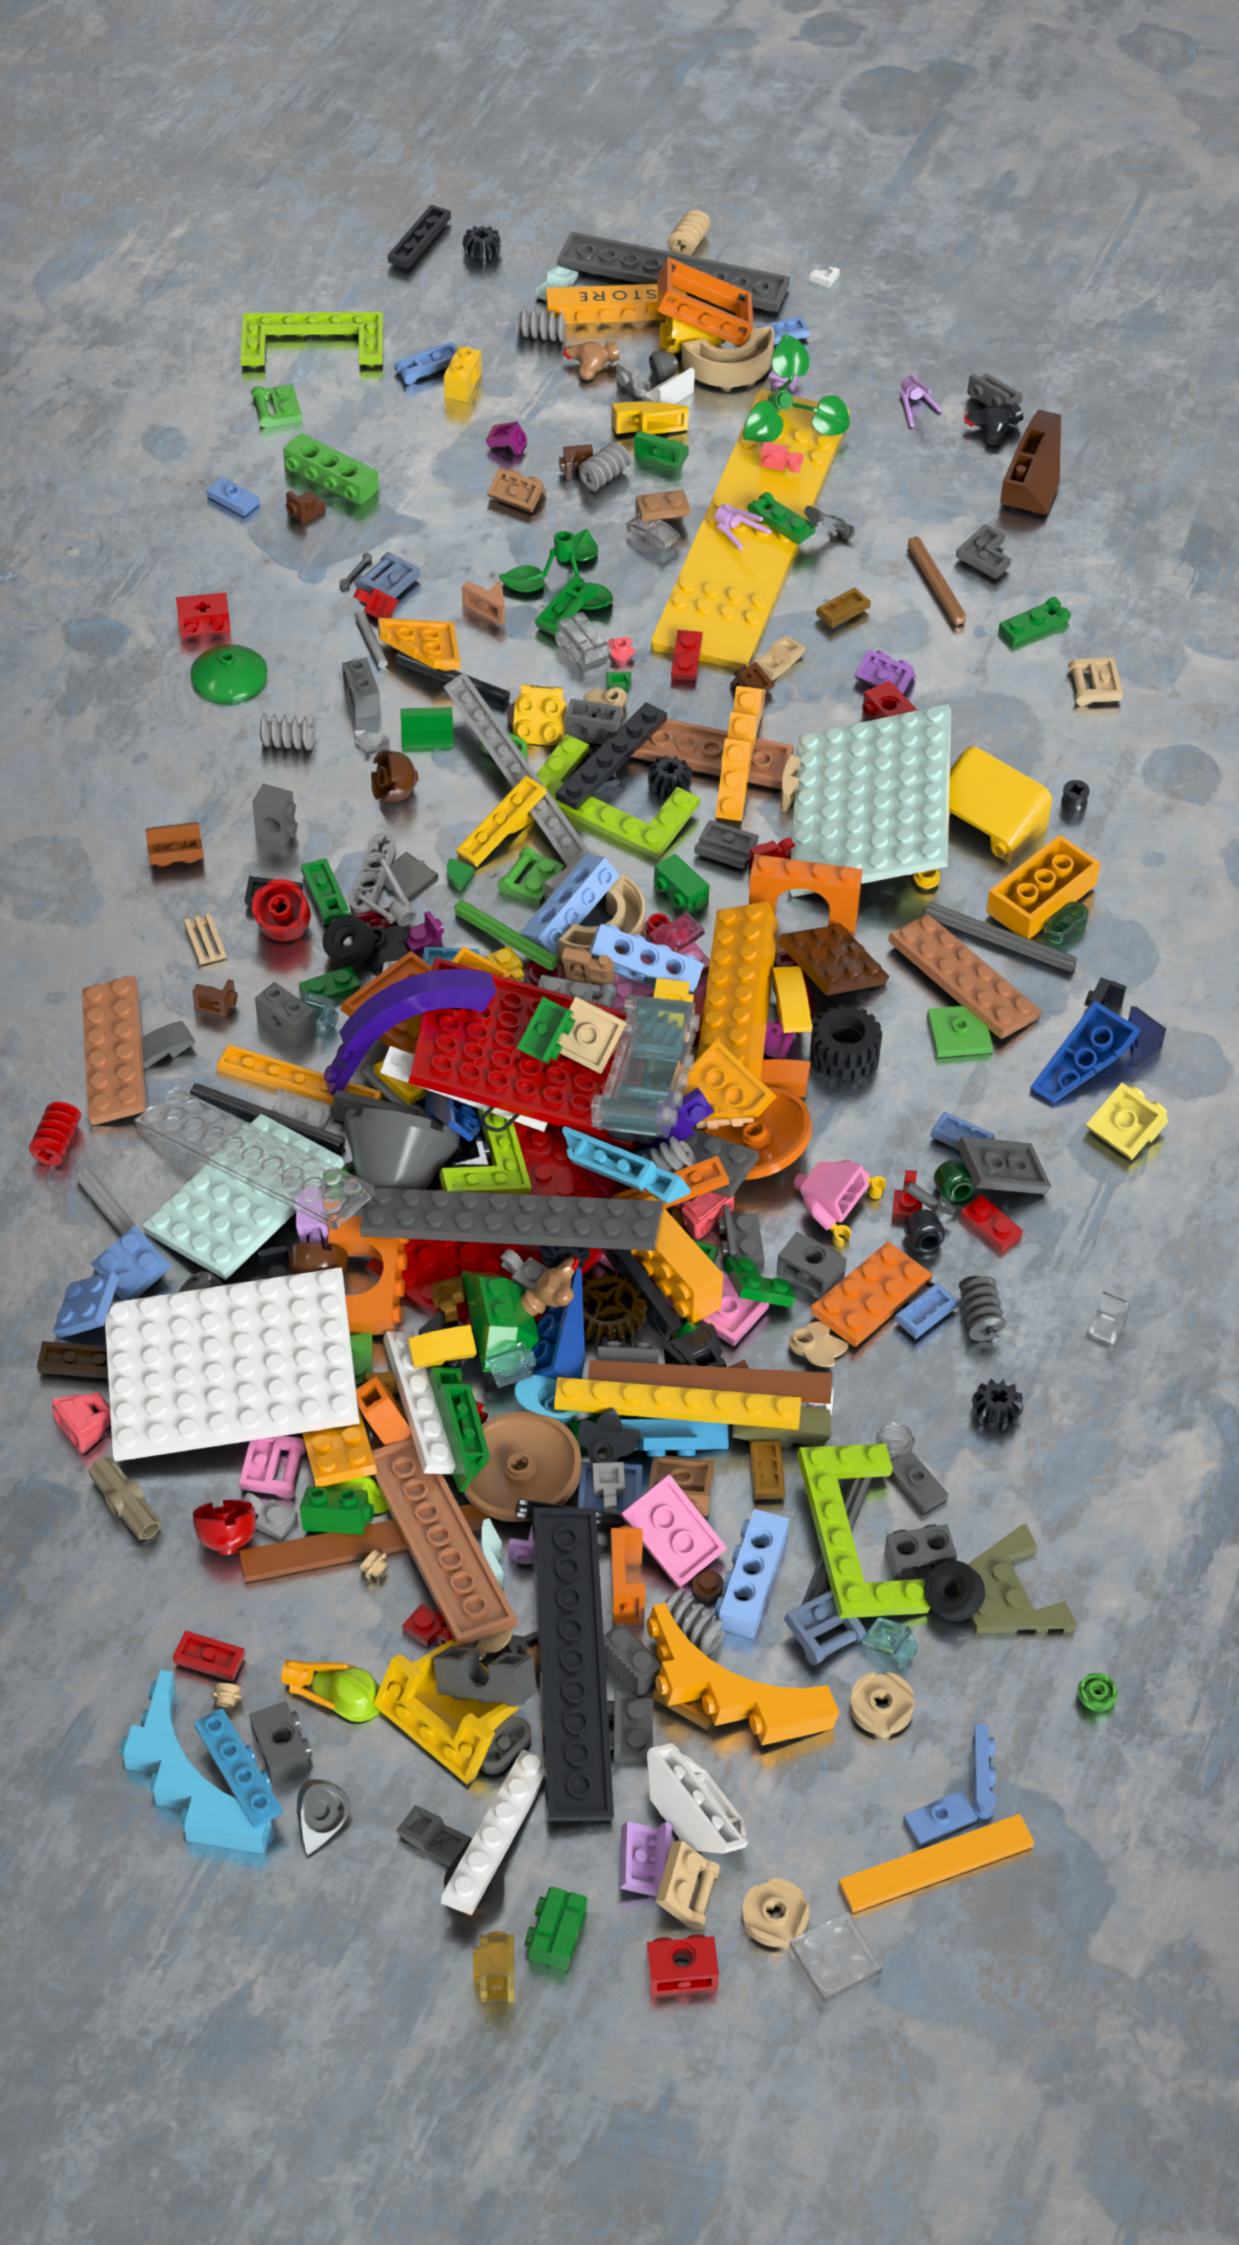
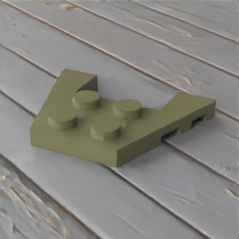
M1027 1524L1021 1525L967 1564L981 1576L985 1586L983 1604L977 1613L969 1618L976 1633H1017V1630L1035 1629L1036 1632H1048V1629H1063V1632H1072L1076 1629L1077 1624L1065 1601L1034 1610L1010 1562L1034 1554L1037 1551L1038 1546ZM954 1583L953 1586L959 1596L962 1586L960 1583Z

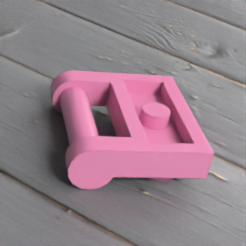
M289 1436L251 1440L239 1481L240 1490L274 1494L282 1499L294 1498L296 1490L294 1482L301 1455L305 1454L306 1450L304 1440ZM281 1450L289 1451L283 1479L282 1481L274 1480Z

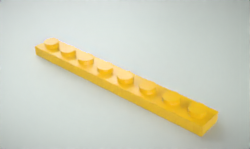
M557 1377L554 1409L604 1413L614 1408L618 1415L799 1430L801 1397Z

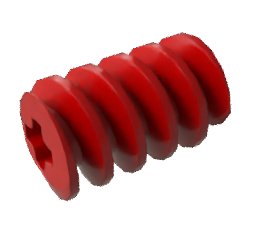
M59 1101L47 1105L33 1140L29 1145L31 1155L38 1162L50 1167L58 1166L62 1163V1157L65 1156L66 1148L70 1145V1139H72L74 1130H76L78 1122L82 1117L78 1108L69 1103Z

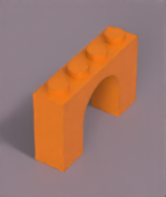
M755 854L750 877L749 905L768 901L776 915L778 897L782 893L792 889L811 890L824 897L829 904L828 926L841 924L849 932L855 933L863 869Z
M363 1216L330 1217L328 1236L330 1249L331 1246H336L346 1250L348 1256H369L378 1259L384 1264L382 1276L373 1288L362 1294L346 1295L350 1333L385 1335L386 1331H397V1323H402V1307L399 1305V1300L405 1293L404 1279H401L402 1270L407 1268L404 1244H408L409 1239L363 1237L360 1234V1224Z

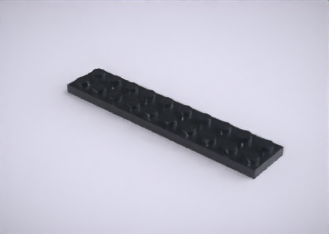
M533 1508L532 1529L547 1821H612L614 1818L596 1508Z

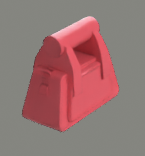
M707 1192L695 1197L693 1200L689 1199L673 1207L680 1210L684 1226L693 1239L698 1241L718 1225V1217H723L724 1206H730L731 1214L734 1212V1194L731 1198H727L713 1192Z
M100 1392L82 1396L76 1394L52 1400L55 1421L80 1454H85L102 1438L103 1432L111 1425L110 1406ZM96 1408L99 1413L95 1414L93 1410Z

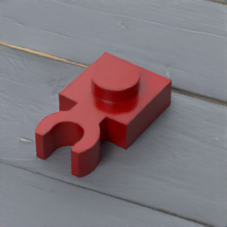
M788 837L782 839L778 844L773 840L750 848V869L752 870L755 854L790 859L791 848L795 847L794 842Z

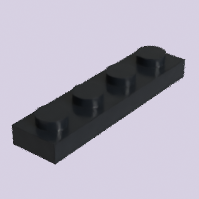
M431 204L387 255L388 263L408 269L451 219V211Z
M602 1248L601 1250L622 1279L629 1276V1284L636 1282L633 1288L639 1291V1295L644 1294L645 1298L643 1299L648 1303V1309H646L648 1317L665 1341H671L682 1328L680 1316L667 1305L661 1289L658 1286H654L650 1281L644 1265L636 1261L631 1254V1250Z

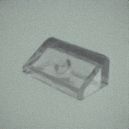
M279 1088L272 1111L324 1130L333 1115V1106Z

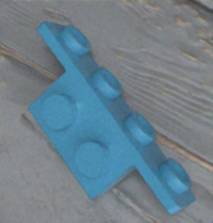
M675 1419L621 1420L622 1430L638 1429L640 1431V1438L635 1450H647V1456H665V1450H677V1456H696V1450L728 1448V1424Z
M218 1709L195 1721L196 1731L252 1827L257 1828L280 1816L282 1808L271 1791L272 1784L264 1770L260 1771L255 1764L257 1759L250 1745H244L225 1711Z

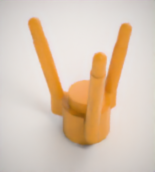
M287 1659L283 1664L281 1681L284 1685H290L289 1693L302 1695L320 1705L333 1709L335 1707L334 1703L303 1687L311 1684L314 1671L337 1672L356 1666L348 1665L347 1663L304 1662Z

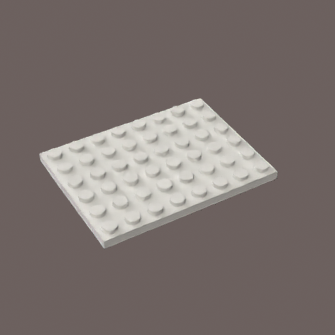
M342 1267L113 1302L110 1304L105 1319L112 1447L115 1462L360 1424Z

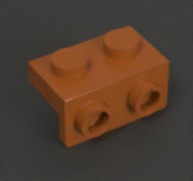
M198 822L152 827L145 830L150 865L167 866L177 861L193 863L198 861V859L204 858Z

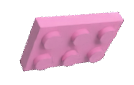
M670 1474L666 1475L620 1513V1516L628 1526L643 1529V1545L677 1588H681L727 1549Z

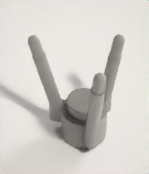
M382 858L380 862L394 888V894L397 898L390 903V912H387L363 894H358V898L384 916L390 924L396 921L399 926H407L414 921L417 913L404 896L386 860Z

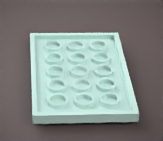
M260 1114L156 1211L142 1227L149 1236L226 1280L296 1213L297 1197L315 1194L345 1164L339 1155Z

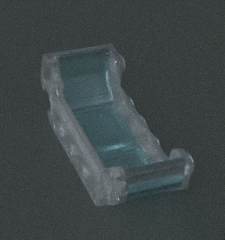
M627 995L625 1000L627 1017L624 1021L628 1023L622 1033L603 1095H594L591 1104L592 1127L604 1131L668 1138L671 1127H676L678 1110L676 1109L682 1107V1090H687L689 1073L687 1072H692L694 1055L691 1054L694 1031L697 1032L699 1027V1015L695 1014V1002Z

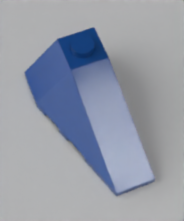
M1094 1001L1036 1078L1030 1089L1054 1104L1125 1054L1141 1033V1029L1097 1001Z
M432 1091L426 1095V1112L431 1118L436 1121L441 1120L468 1141H471L481 1130L482 1125L477 1107Z
M580 1268L576 1269L571 1278V1289L574 1291V1298L570 1303L557 1308L546 1306L543 1318L536 1324L539 1341L517 1365L513 1379L514 1385L523 1377L530 1375L544 1376L557 1380V1377L582 1379L585 1363L582 1271Z

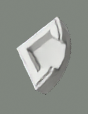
M828 267V270L821 271L816 269L809 274V281L830 288L839 277L840 269Z

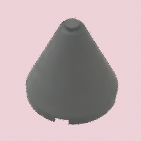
M363 1108L362 1116H355V1109H350L346 1113L344 1126L364 1209L371 1187L426 1190L458 1149L460 1134L447 1125H443L442 1131H440L438 1128L430 1125L431 1120L427 1118L375 1108Z

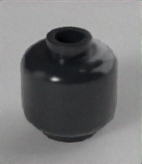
M928 1209L915 1211L904 1222V1233L910 1246L915 1251L931 1252L943 1243L945 1238L944 1227L934 1211Z

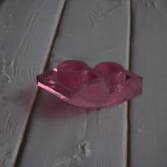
M685 912L668 926L663 922L644 938L647 942L655 945H666L673 952H677L699 939L705 932L704 928Z

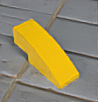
M660 402L612 403L611 426L616 434L637 431L659 434L688 430L689 408L688 406Z
M801 967L773 968V990L776 997V1010L783 1032L812 1031L807 992Z

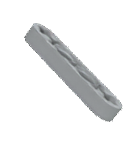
M389 833L376 834L369 843L349 897L352 915L374 910L360 900L358 894H363L377 904L387 874L383 866L378 868H371L369 866L372 863L380 862L382 858L386 860L389 867L391 866L396 846L393 836ZM366 882H375V885L369 888L362 886Z

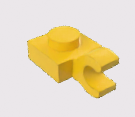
M510 946L485 956V959L511 972L510 979L523 982L521 980L524 977L523 963Z

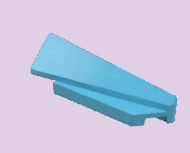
M566 1126L562 1129L568 1145V1157L573 1164L639 1191L644 1189L667 1204L691 1192L680 1176L656 1167L650 1160Z

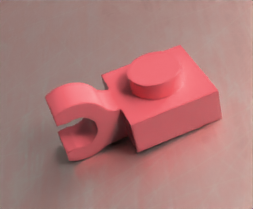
M764 442L761 449L760 467L784 471L785 467H787L791 472L799 473L804 455L787 452L788 446Z

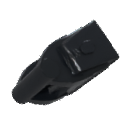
M712 1323L664 1344L665 1364L727 1367L725 1360L721 1358V1345L715 1326Z

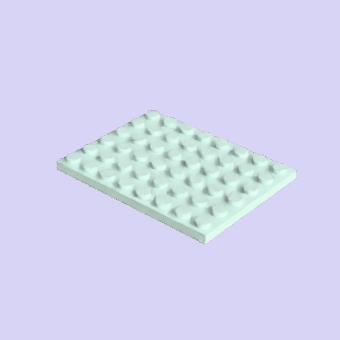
M949 704L800 735L797 755L800 758V769L796 772V777L799 778V787L795 793L792 841L795 847L791 850V859L863 869L861 884L948 867L951 709ZM807 889L789 890L792 897L816 893Z

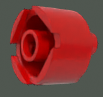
M275 879L267 882V885L258 889L252 900V912L259 928L264 935L276 941H290L300 938L307 929L311 919L310 906L303 891L294 882L289 880Z

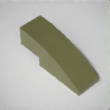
M801 1406L799 1430L732 1424V1437L749 1441L780 1440L781 1447L790 1448L793 1443L821 1447L831 1437L830 1410Z

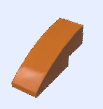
M785 1059L763 1060L761 1081L767 1087L788 1090L799 1097H805L811 1062Z

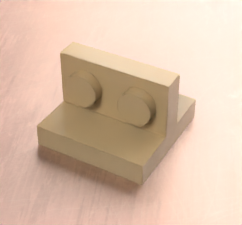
M576 996L569 1009L574 1012L572 1018L576 1022L569 1035L563 1034L559 1042L563 1046L560 1053L602 1074L612 1053L616 1051L620 1043L619 1039L628 1022Z

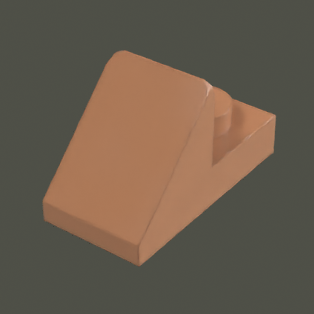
M470 581L462 585V605L501 626L505 623V603L501 581L497 582L488 591Z

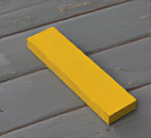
M525 775L456 849L457 854L477 868L547 793L545 787Z

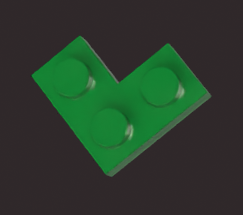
M727 1256L723 1267L739 1298L793 1307L796 1296L786 1280L777 1277L773 1279L761 1277L754 1261L746 1257L732 1258Z

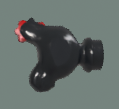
M1017 403L1007 404L1005 409L991 405L980 411H969L964 416V423L970 427L973 425L980 426L986 432L988 444L995 446L1001 443L1003 435L1008 431L1009 424L1017 425L1023 420V412Z

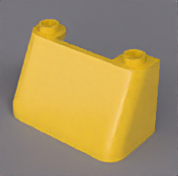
M969 746L965 749L950 768L949 816L952 813L991 836L990 846L995 856L1011 864L1048 828L1052 796L1048 789L1040 783L975 746Z

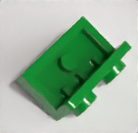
M543 997L517 1049L546 1064H549L551 1059L556 1061L563 1047L559 1044L563 1034L569 1035L576 1022L572 1018L574 1012Z

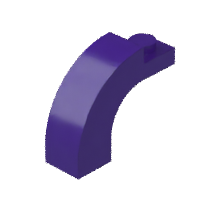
M697 1087L672 1105L653 1112L652 1119L657 1124L658 1136L655 1141L647 1144L640 1143V1145L658 1148L660 1143L665 1142L669 1146V1138L672 1136L678 1141H683L694 1135L691 1127L715 1111Z

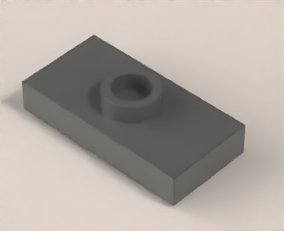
M911 1450L891 1462L893 1471L890 1476L923 1514L948 1499L947 1491Z

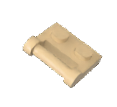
M1114 657L1074 659L1069 662L1068 668L1074 678L1077 691L1075 698L1078 705L1086 706L1090 702L1122 701L1123 691ZM1083 671H1089L1093 689H1086Z
M683 1840L673 1841L655 1902L687 1927L703 1930L706 1922L704 1913L713 1881L718 1878L720 1866L713 1861L706 1860ZM699 1873L701 1877L691 1910L689 1905Z

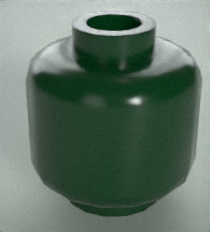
M948 1160L942 1163L934 1173L935 1186L941 1195L950 1202L966 1200L975 1189L969 1171L961 1160Z

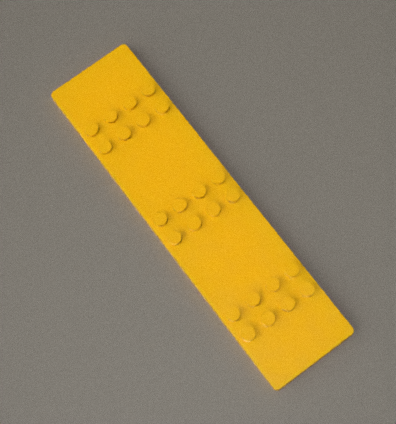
M759 390L751 409L758 402L768 401L771 391ZM792 396L794 403L818 408L819 402ZM795 407L780 410L778 415L783 420L782 433L776 440L768 443L788 446L787 452L804 455L800 472L795 473L791 472L787 467H785L784 471L760 467L761 449L764 442L743 439V426L652 636V650L674 655L677 630L703 632L700 661L733 669H739L744 664L747 667L750 666L798 544L765 523L747 518L770 529L772 533L767 534L743 522H740L736 528H728L743 545V549L740 550L723 531L717 528L719 523L715 520L716 511L721 505L727 503L734 508L748 512V504L754 500L758 501L759 496L764 492H769L774 500L808 520L809 518L805 515L804 510L807 506L814 507L843 433L835 436H826L818 433L812 426V418L816 412Z

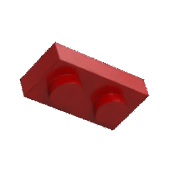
M677 630L671 679L697 681L703 632Z
M982 1195L973 1200L960 1212V1218L1000 1252L1022 1237L1023 1230Z
M185 1630L173 1655V1663L233 1682L245 1657V1649Z

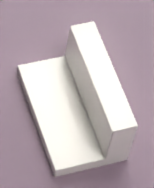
M690 368L680 375L678 373L645 393L644 402L676 404L694 392L695 370Z

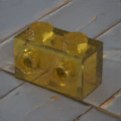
M493 1931L487 1935H480V1947H473L474 1983H480V2002H515L514 1934Z

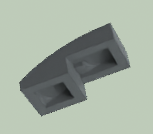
M182 1020L165 1025L141 1037L143 1066L145 1069L149 1068L168 1053L174 1058L196 1042Z
M417 1805L412 1808L396 1830L401 1837L413 1846L448 1867L465 1854L472 1841L470 1836L444 1825L442 1817Z

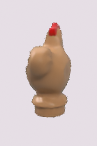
M588 341L581 345L570 344L564 348L563 356L568 360L576 359L580 362L579 375L583 380L593 379L595 373L600 372L606 362L614 364L615 361L620 360L616 342H607L605 346H601L594 341Z
M575 1255L566 1258L558 1267L545 1271L539 1277L535 1288L526 1290V1293L521 1296V1304L529 1315L542 1314L546 1306L553 1308L566 1306L574 1298V1291L571 1289V1278L578 1268L580 1261Z

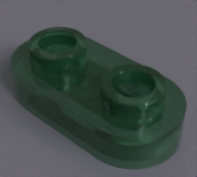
M1079 902L1065 904L1044 922V938L1056 944L1067 941L1087 924L1088 908Z

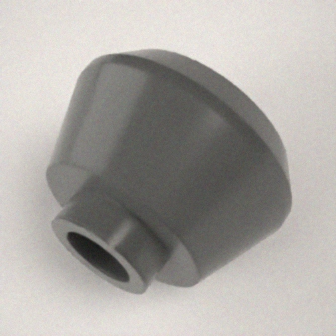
M653 351L649 356L650 369L656 381L663 383L675 374V369L678 368L675 355H671L666 351Z

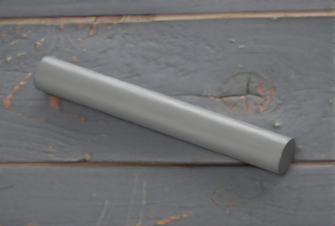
M359 610L355 613V617L378 667L385 668L388 665L386 657L365 612Z

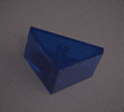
M1131 1006L1128 1021L1141 1029V1033L1129 1047L1131 1067H1138L1163 1046L1166 1028L1137 1006Z

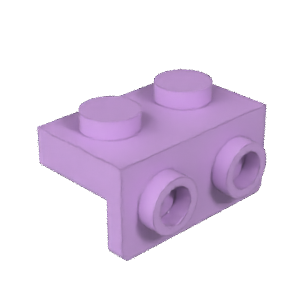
M627 1821L621 1826V1889L657 1896L671 1844L674 1841L671 1823L664 1822L658 1828H652Z

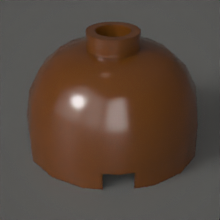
M391 750L379 751L373 761L374 764H377L376 772H371L373 795L375 799L381 798L380 803H398L408 798L414 790V786L417 785L419 779L418 772L415 770L409 757L403 753Z
M319 1243L295 1244L293 1249L290 1248L289 1271L291 1275L342 1267L344 1277L348 1263V1252L346 1250L331 1246V1251L322 1249V1244Z

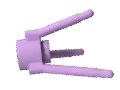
M915 374L903 379L901 383L903 391L900 392V396L903 399L909 427H913L914 424L908 398L917 400L923 396L937 412H942L938 404L929 396L932 391Z
M726 503L721 505L716 511L715 520L719 523L717 528L723 531L740 550L743 549V545L728 528H736L740 522H743L767 534L772 533L770 529L747 519L763 521V517L734 508Z

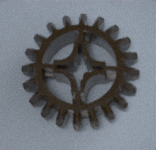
M605 1271L602 1277H598L595 1273L591 1276V1280L583 1277V1320L586 1342L595 1339L597 1346L602 1341L624 1342V1337L632 1340L635 1333H640L642 1330V1324H645L647 1320L646 1309H648V1303L643 1299L645 1298L643 1293L639 1295V1291L634 1290L633 1285L636 1282L628 1283L629 1276L620 1279L618 1272L614 1276H608ZM621 1301L625 1302L631 1310L626 1309ZM585 1307L591 1310L590 1313L594 1314L593 1317L586 1312Z

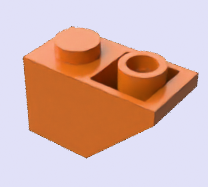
M377 1376L356 1389L357 1402L361 1412L385 1446L412 1437L408 1421L393 1394Z

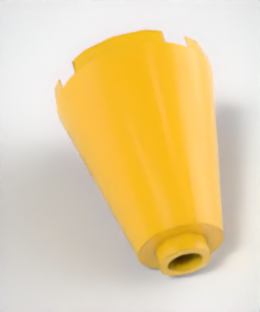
M663 314L667 318L666 323H661L660 348L665 349L664 351L669 352L671 355L682 353L684 342L706 339L709 344L720 348L721 344L726 341Z

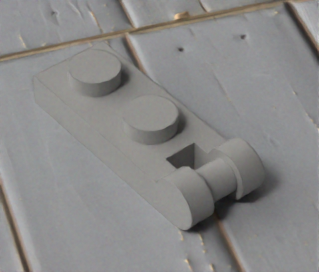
M541 975L538 987L572 997L578 996L583 1000L610 1008L613 1007L611 1000L615 999L617 988L608 983L600 986Z

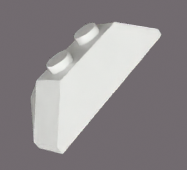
M673 1743L652 1747L648 1750L650 1800L666 1822L672 1824V1830L679 1840H683L695 1851L721 1854L747 1846L748 1840L746 1838L744 1820L706 1770L690 1757L680 1753L679 1748Z

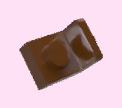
M592 444L563 447V457H559L560 472L565 473L566 480H571V471L579 470L580 464L593 456Z
M291 490L286 493V509L291 516H295L302 523L326 510L325 502L310 490L300 496H297Z
M757 662L749 667L745 664L733 673L735 678L730 683L732 688L739 684L741 687L764 689L766 693L775 686Z
M230 979L227 980L223 990L212 986L196 984L192 991L194 1010L225 1018L230 1008L235 1007L238 999L234 980Z

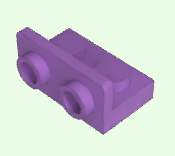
M869 649L854 675L856 680L873 687L890 680L902 694L909 682H914L916 679L913 666L903 660L897 662L890 659V656L883 651L877 650V652Z

